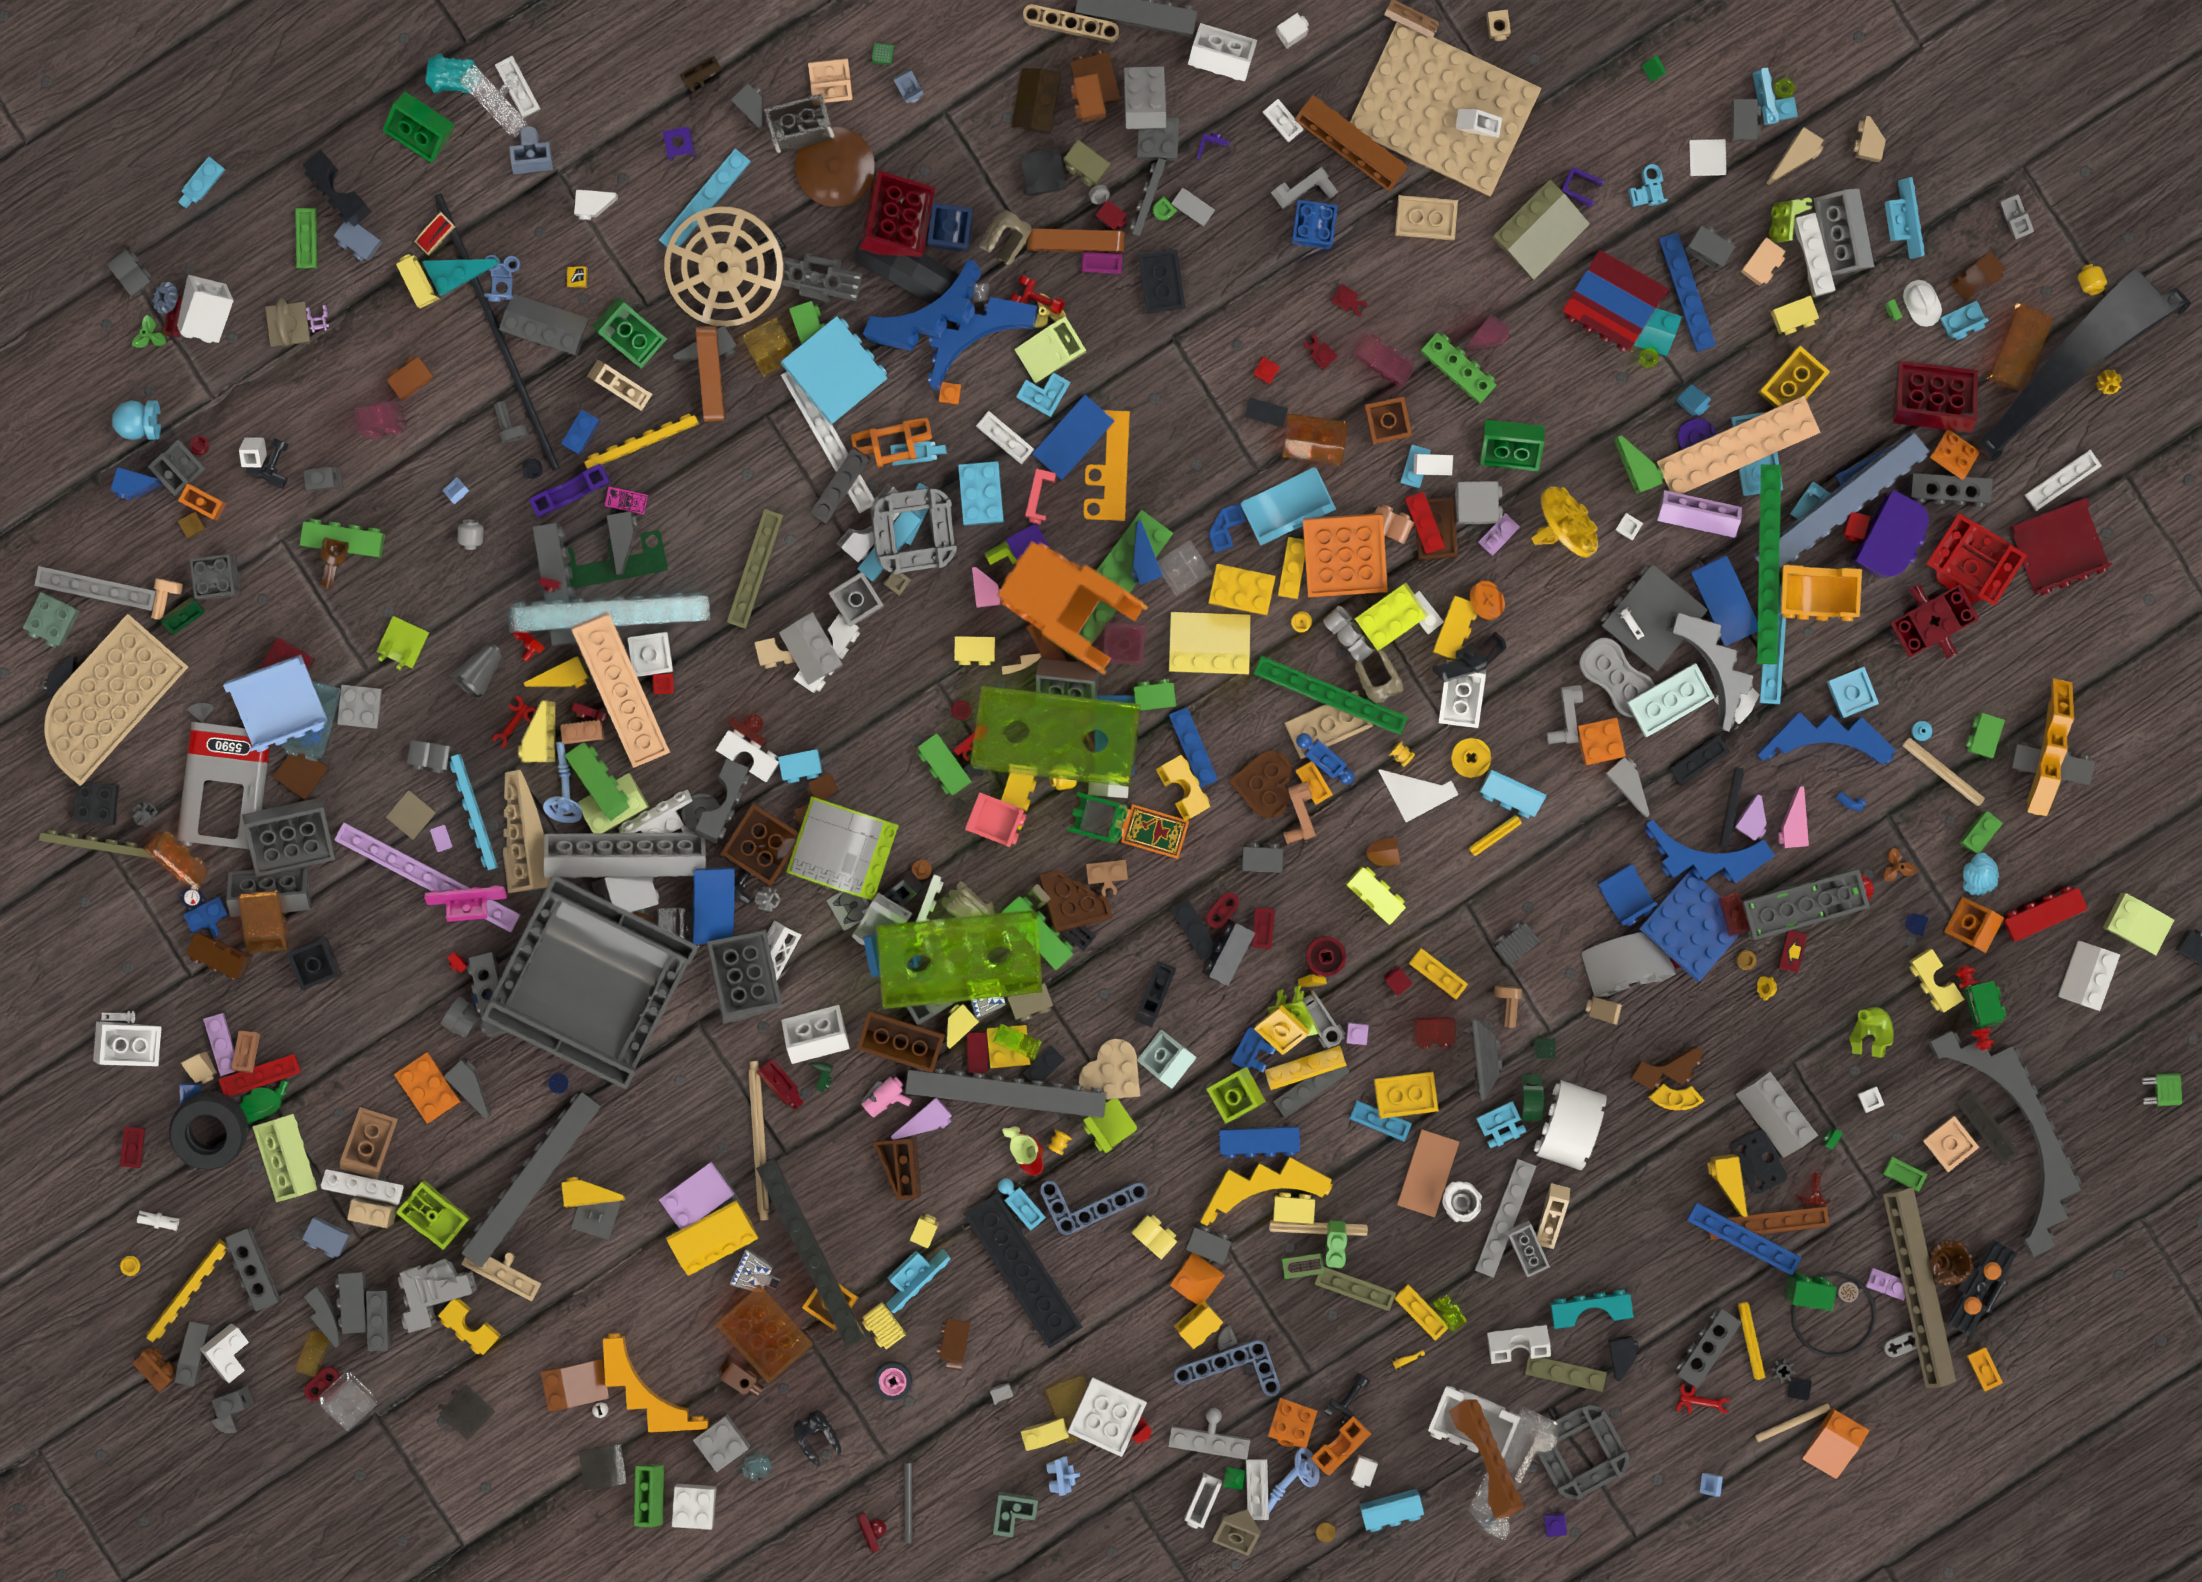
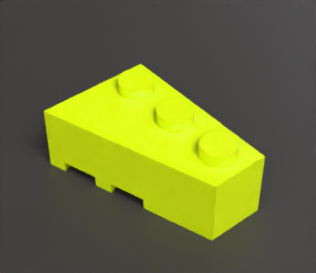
M1360 867L1345 885L1390 925L1406 908L1403 905L1405 901L1397 893L1393 896L1388 891L1390 887L1383 880L1377 881L1374 878L1376 874L1369 867Z

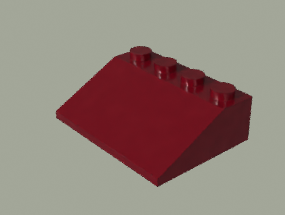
M879 170L872 181L859 249L880 255L923 256L935 187Z
M1899 361L1893 404V423L1972 433L1977 421L1978 370Z

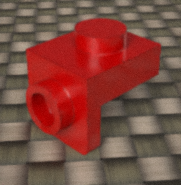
M1142 1416L1132 1434V1439L1137 1444L1140 1442L1145 1443L1152 1436L1150 1434L1152 1427Z

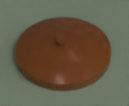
M829 127L813 133L803 142L796 157L795 172L800 187L814 202L827 207H844L855 203L867 193L874 179L875 161L869 145L860 135L846 128Z

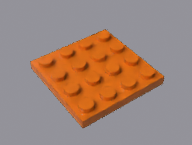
M1383 513L1303 518L1308 597L1388 592Z

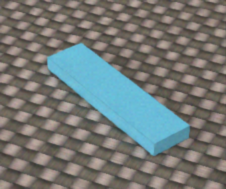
M913 511L902 512L893 523L897 552L923 521ZM875 547L857 568L871 581H875L883 571V568L876 559Z

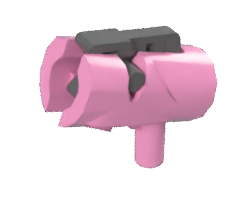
M889 1077L884 1082L877 1081L862 1099L861 1105L872 1117H875L886 1110L890 1103L899 1102L909 1107L912 1099L901 1095L903 1083L897 1077Z

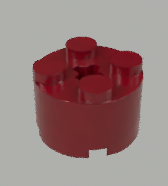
M1320 936L1308 945L1305 958L1307 965L1314 973L1327 977L1335 975L1343 969L1346 963V951L1337 939L1330 936ZM1329 951L1331 959L1322 961L1321 953Z

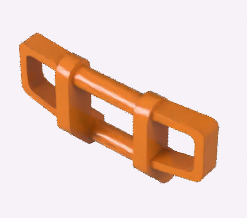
M929 419L902 421V424L880 429L871 428L852 434V445L864 454L874 453L877 467H883V464L909 458L911 460L917 459L914 444L932 439ZM927 427L926 433L912 436L910 428ZM904 431L909 451L881 456L878 437ZM871 437L873 445L856 446L857 441Z

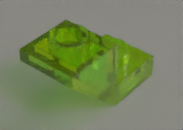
M1000 1024L993 1042L1033 1060L1042 1041L1004 1024Z

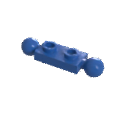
M1301 733L1298 735L1296 743L1302 749L1307 748L1304 752L1305 756L1331 778L1334 779L1339 775L1340 782L1345 785L1351 784L1354 781L1353 771L1344 769L1347 766L1346 762L1318 738L1312 743V738L1309 734Z

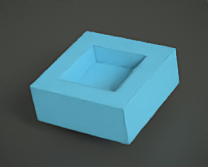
M1794 97L1775 100L1779 121L1798 117Z

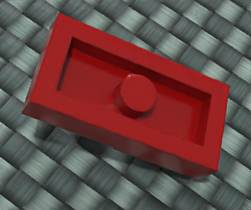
M983 724L954 749L955 753L959 755L963 752V758L969 761L970 759L966 756L967 751L971 750L974 754H977V750L974 747H970V745L976 741L980 744L987 738L986 732L989 731L988 728Z

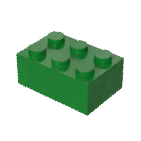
M1794 1272V1275L1788 1274L1784 1298L1793 1305L1833 1311L1837 1287L1832 1285V1282L1825 1277L1814 1275L1812 1279L1804 1273Z

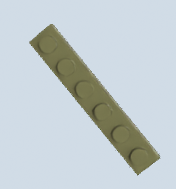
M764 509L727 623L747 628L784 515Z
M47 829L46 833H40L39 841L153 859H161L162 851L157 850V846L145 845V848L137 847L138 843L125 842V845L117 844L118 840L106 839L105 842L98 841V837L86 836V839L78 838V834L67 832L66 836L58 835L59 831Z

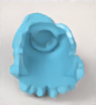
M1978 853L1972 858L1971 863L1965 865L1963 871L1964 890L1971 895L1983 896L1997 887L1999 878L1997 864L1986 853Z

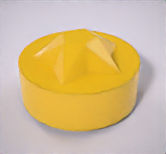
M1300 611L1292 617L1291 625L1294 630L1305 632L1311 627L1312 618L1307 612Z

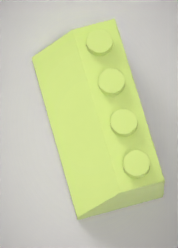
M294 1114L252 1126L276 1202L317 1190L316 1181L312 1175L310 1162L307 1158Z

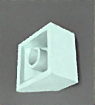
M1160 1030L1137 1061L1159 1080L1173 1088L1197 1057L1163 1030Z

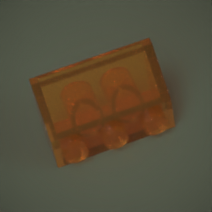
M1288 413L1282 457L1341 466L1345 449L1347 422Z
M158 831L143 850L187 888L198 891L208 872L204 868L206 864L198 857L194 859L190 856L189 853L191 851L183 844L179 846L175 843L176 838L168 831L165 833Z

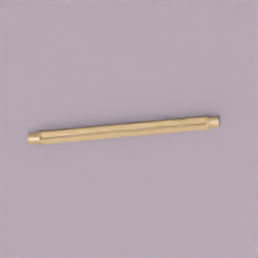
M749 1061L750 1069L748 1071L757 1206L760 1220H769V1194L756 1170L757 1167L766 1163L761 1077L756 1073L759 1070L758 1061Z

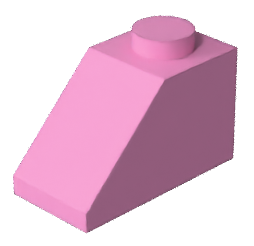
M972 567L976 607L1001 605L1000 601L1002 599L997 596L1001 590L998 584L977 567Z

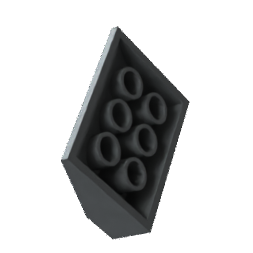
M321 797L242 814L256 877L335 860Z
M766 930L707 942V952L723 1024L743 1020L782 1007Z

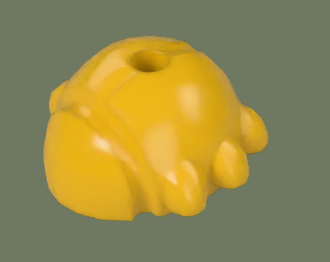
M1762 976L1759 978L1757 992L1760 994V998L1763 997L1765 1001L1776 993L1777 985L1773 977Z

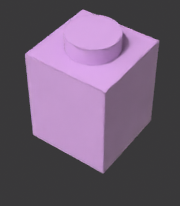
M1347 1022L1345 1042L1367 1045L1369 1025Z

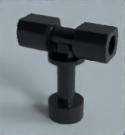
M274 438L271 444L274 446V450L268 464H263L262 467H247L245 473L258 479L263 478L269 481V484L284 489L288 478L276 474L278 470L275 469V465L282 450L286 451L289 444Z

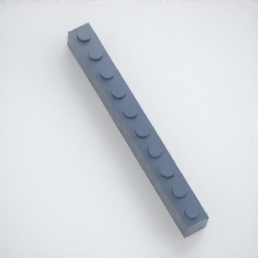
M1913 430L1780 533L1779 572L1782 571V566L1787 562L1795 561L1800 556L1799 553L1813 547L1815 540L1819 537L1827 536L1832 531L1831 528L1836 524L1841 525L1847 520L1846 516L1851 512L1856 513L1859 511L1865 501L1868 499L1873 500L1879 495L1878 491L1883 487L1888 488L1891 486L1897 476L1908 473L1911 470L1910 466L1915 462L1920 463L1927 457L1929 450ZM1758 550V551H1756L1753 555H1754V557L1756 558V560L1759 562V550Z

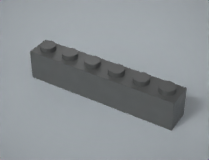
M1077 0L1075 14L1113 23L1193 37L1197 11L1191 6L1182 5V8L1174 7V3L1163 2L1159 4L1154 3L1155 0Z

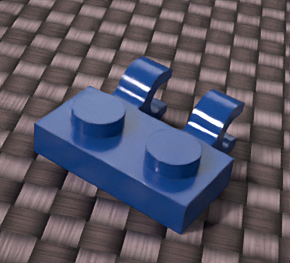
M1249 1027L1230 1062L1241 1068L1247 1067L1249 1070L1250 1066L1264 1072L1267 1065L1255 1059L1257 1053L1262 1049L1273 1055L1276 1049L1265 1042V1039L1255 1029Z

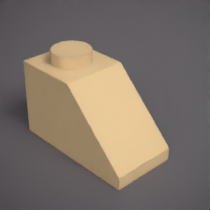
M207 1052L200 1053L181 1063L195 1083L201 1081L205 1084L214 1079L212 1075L217 1073Z

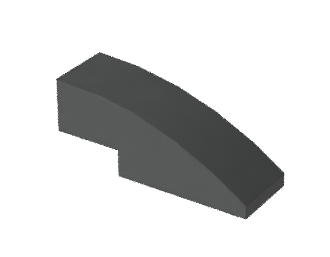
M318 1285L304 1296L316 1311L310 1318L337 1348L342 1344L338 1318L328 1296Z

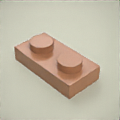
M238 1032L231 1067L233 1071L253 1073L260 1038L259 1033Z

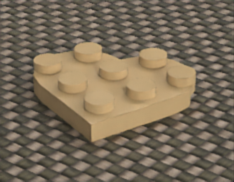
M1114 1038L1106 1041L1098 1051L1097 1060L1091 1061L1083 1067L1080 1072L1079 1084L1083 1086V1089L1091 1090V1087L1103 1088V1092H1107L1106 1099L1139 1097L1140 1088L1135 1049L1129 1042L1123 1039Z

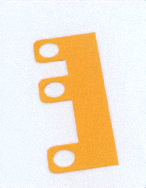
M1103 410L1115 421L1107 429L1106 465H1087L1085 469V482L1087 485L1105 486L1104 499H1086L1084 501V517L1094 520L1125 521L1130 411ZM1092 469L1100 470L1102 476L1099 481L1090 480L1089 472ZM1091 503H1097L1100 506V512L1095 516L1090 515L1087 511V507Z

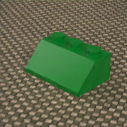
M404 92L393 103L382 131L430 163H433L449 140L455 124L407 92Z
M1485 420L1480 465L1539 471L1544 446L1545 426Z

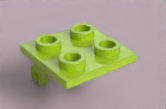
M1810 198L1774 203L1771 210L1772 226L1769 230L1770 240L1773 243L1792 241L1795 215L1812 208L1806 205V202H1812Z
M393 616L376 651L381 654L378 660L383 662L386 657H389L399 662L396 669L401 670L405 665L413 669L429 632Z
M1301 986L1294 988V998L1292 1003L1286 1004L1287 995H1283L1284 990H1279L1277 992L1276 1005L1267 1009L1269 1014L1282 1005L1310 1031L1308 1036L1318 1034L1319 1030L1303 1001L1304 991H1300Z

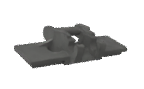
M806 253L804 261L783 257L784 272L781 285L799 289L801 297L815 298L827 303L831 300L828 295L857 301L862 273L841 269L840 259L821 258L813 256L812 253ZM776 256L771 276L772 281H775L777 273ZM812 264L829 267L828 273L823 274L812 271ZM796 269L802 271V277L799 280H796L794 277ZM837 278L838 284L834 287V281Z

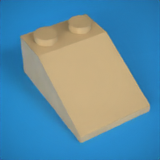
M1803 127L1794 137L1766 183L1770 185L1805 164L1811 158L1815 159L1818 157L1823 149L1821 144L1824 140Z

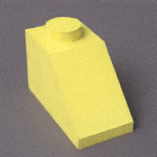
M956 1004L949 1011L951 1014L948 1017L947 1047L949 1049L979 1022L964 1004L961 1006Z
M1064 1418L1029 1426L1021 1431L1026 1451L1041 1448L1069 1437Z

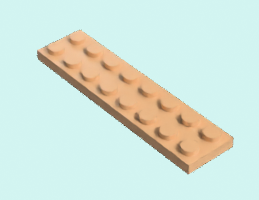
M1802 396L1662 458L1657 463L1670 492L1683 494L1820 433V430L1805 396Z
M609 612L571 627L633 768L670 753Z

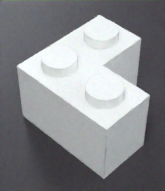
M233 1324L228 1325L200 1348L204 1356L226 1382L230 1383L245 1371L233 1355L249 1342Z

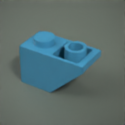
M1691 384L1675 401L1693 417L1696 414L1698 416L1703 414L1710 407L1708 402L1711 399Z

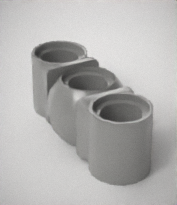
M1338 606L1324 618V624L1333 634L1337 633L1339 641L1344 646L1350 647L1347 650L1353 658L1362 662L1376 648L1366 634L1362 636L1360 626L1350 621L1352 617L1349 616L1348 612L1343 607Z

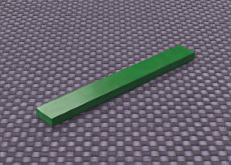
M1264 656L1260 657L1253 675L1397 735H1401L1408 716Z

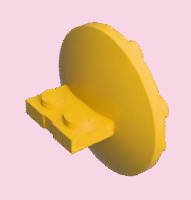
M1549 487L1543 491L1541 505L1549 526H1544L1536 531L1537 534L1531 538L1534 544H1554L1560 540L1568 549L1581 557L1587 558L1593 555L1598 548L1596 535L1598 529L1596 524L1590 521L1587 516V508L1583 504L1579 505L1564 487Z

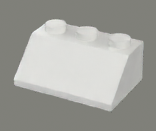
M1200 23L1188 65L1205 69L1215 74L1232 77L1235 80L1245 81L1257 40Z
M2077 941L2058 997L2100 1011L2120 954Z
M839 1005L781 1020L786 1048L792 1064L850 1049Z

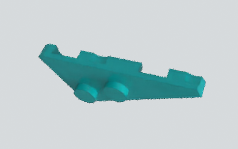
M496 259L434 260L422 262L439 296H444L500 264L499 260Z

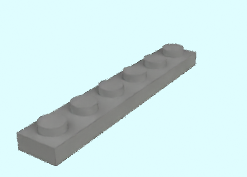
M38 566L34 585L153 611L156 591Z
M1520 1159L1516 1160L1475 1271L1494 1278L1509 1239L1506 1231L1513 1228L1536 1165Z

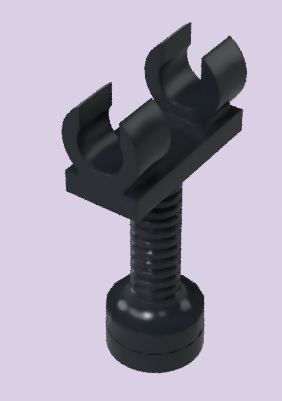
M1357 1373L1353 1378L1355 1385H1353L1345 1400L1340 1404L1332 1398L1324 1410V1413L1328 1416L1332 1415L1336 1407L1346 1413L1340 1421V1424L1343 1426L1353 1416L1355 1417V1413L1348 1409V1406L1354 1400L1353 1398L1356 1397L1360 1388H1367L1371 1382L1360 1373Z

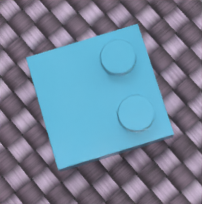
M1865 667L1827 681L1841 719L1879 704Z

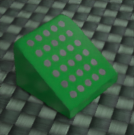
M874 43L872 63L892 65L894 45Z

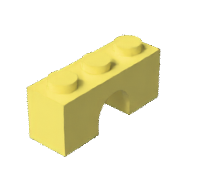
M1927 949L1909 961L1912 965L1909 967L1915 977L1919 976L1922 981L1920 986L1926 994L1929 993L1931 995V1003L1936 1010L1946 1012L1964 1000L1954 983L1949 982L1942 987L1935 984L1934 973L1943 965L1933 949Z

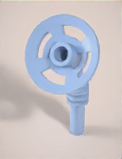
M561 741L556 742L559 759L558 768H560L558 772L561 773L559 777H561L562 797L548 798L544 802L543 809L549 817L556 821L574 823L581 819L583 811L576 802L570 800L569 776L571 773H569L570 768H568L570 765L567 764V759L564 756L566 755L565 745ZM571 812L574 814L573 816H564Z
M1300 1448L1296 1452L1295 1467L1278 1485H1275L1276 1489L1272 1490L1273 1492L1270 1493L1271 1497L1268 1500L1269 1513L1276 1502L1281 1500L1280 1496L1282 1497V1493L1286 1492L1285 1488L1297 1476L1307 1487H1314L1318 1484L1320 1477L1319 1467L1311 1459L1313 1453L1309 1449ZM1301 1454L1305 1455L1307 1460L1301 1459Z

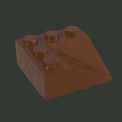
M753 803L721 854L768 885L773 886L792 856L799 832Z

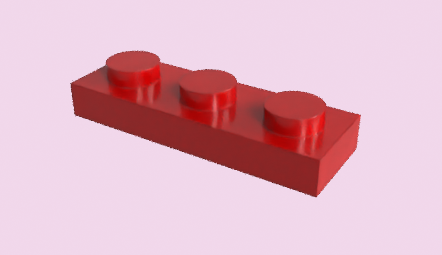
M1421 492L1405 498L1425 554L1427 555L1445 548L1425 493Z

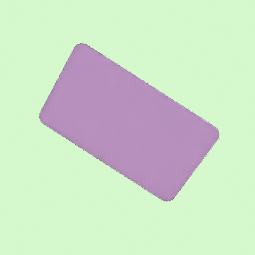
M445 825L430 830L437 852L452 848Z

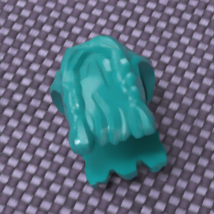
M438 53L428 58L425 82L432 89L433 93H440L443 90L473 93L474 73L472 71L476 70V65L470 59H449Z

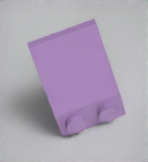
M710 1162L663 1196L659 1201L680 1230L713 1211L732 1197L734 1192L713 1163Z

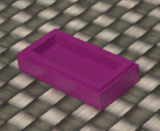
M1083 252L1082 272L1121 274L1122 254Z

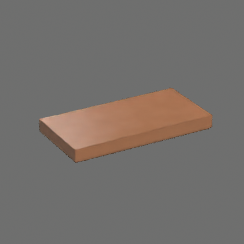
M1421 1129L1397 1202L1398 1206L1432 1217L1436 1216L1459 1141Z

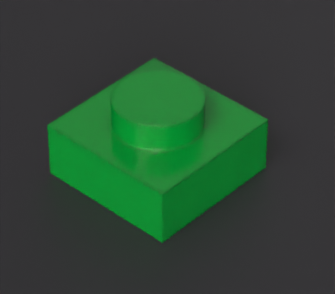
M1835 1128L1832 1131L1828 1130L1823 1137V1145L1833 1150L1843 1133Z

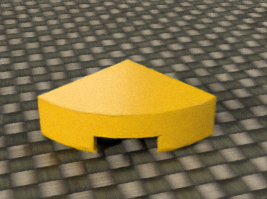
M1314 974L1298 980V986L1315 987L1327 984L1326 977Z

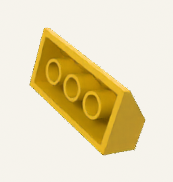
M736 1200L670 1235L666 1239L679 1264L689 1276L758 1239L751 1220Z

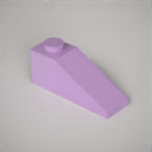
M936 1097L891 1135V1138L895 1140L935 1130L938 1127L943 1129L951 1122L949 1118L952 1114Z

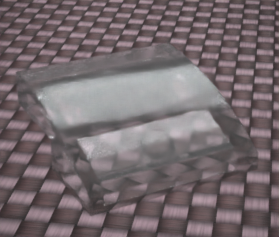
M1191 540L1157 561L1164 579L1175 596H1178L1212 574Z

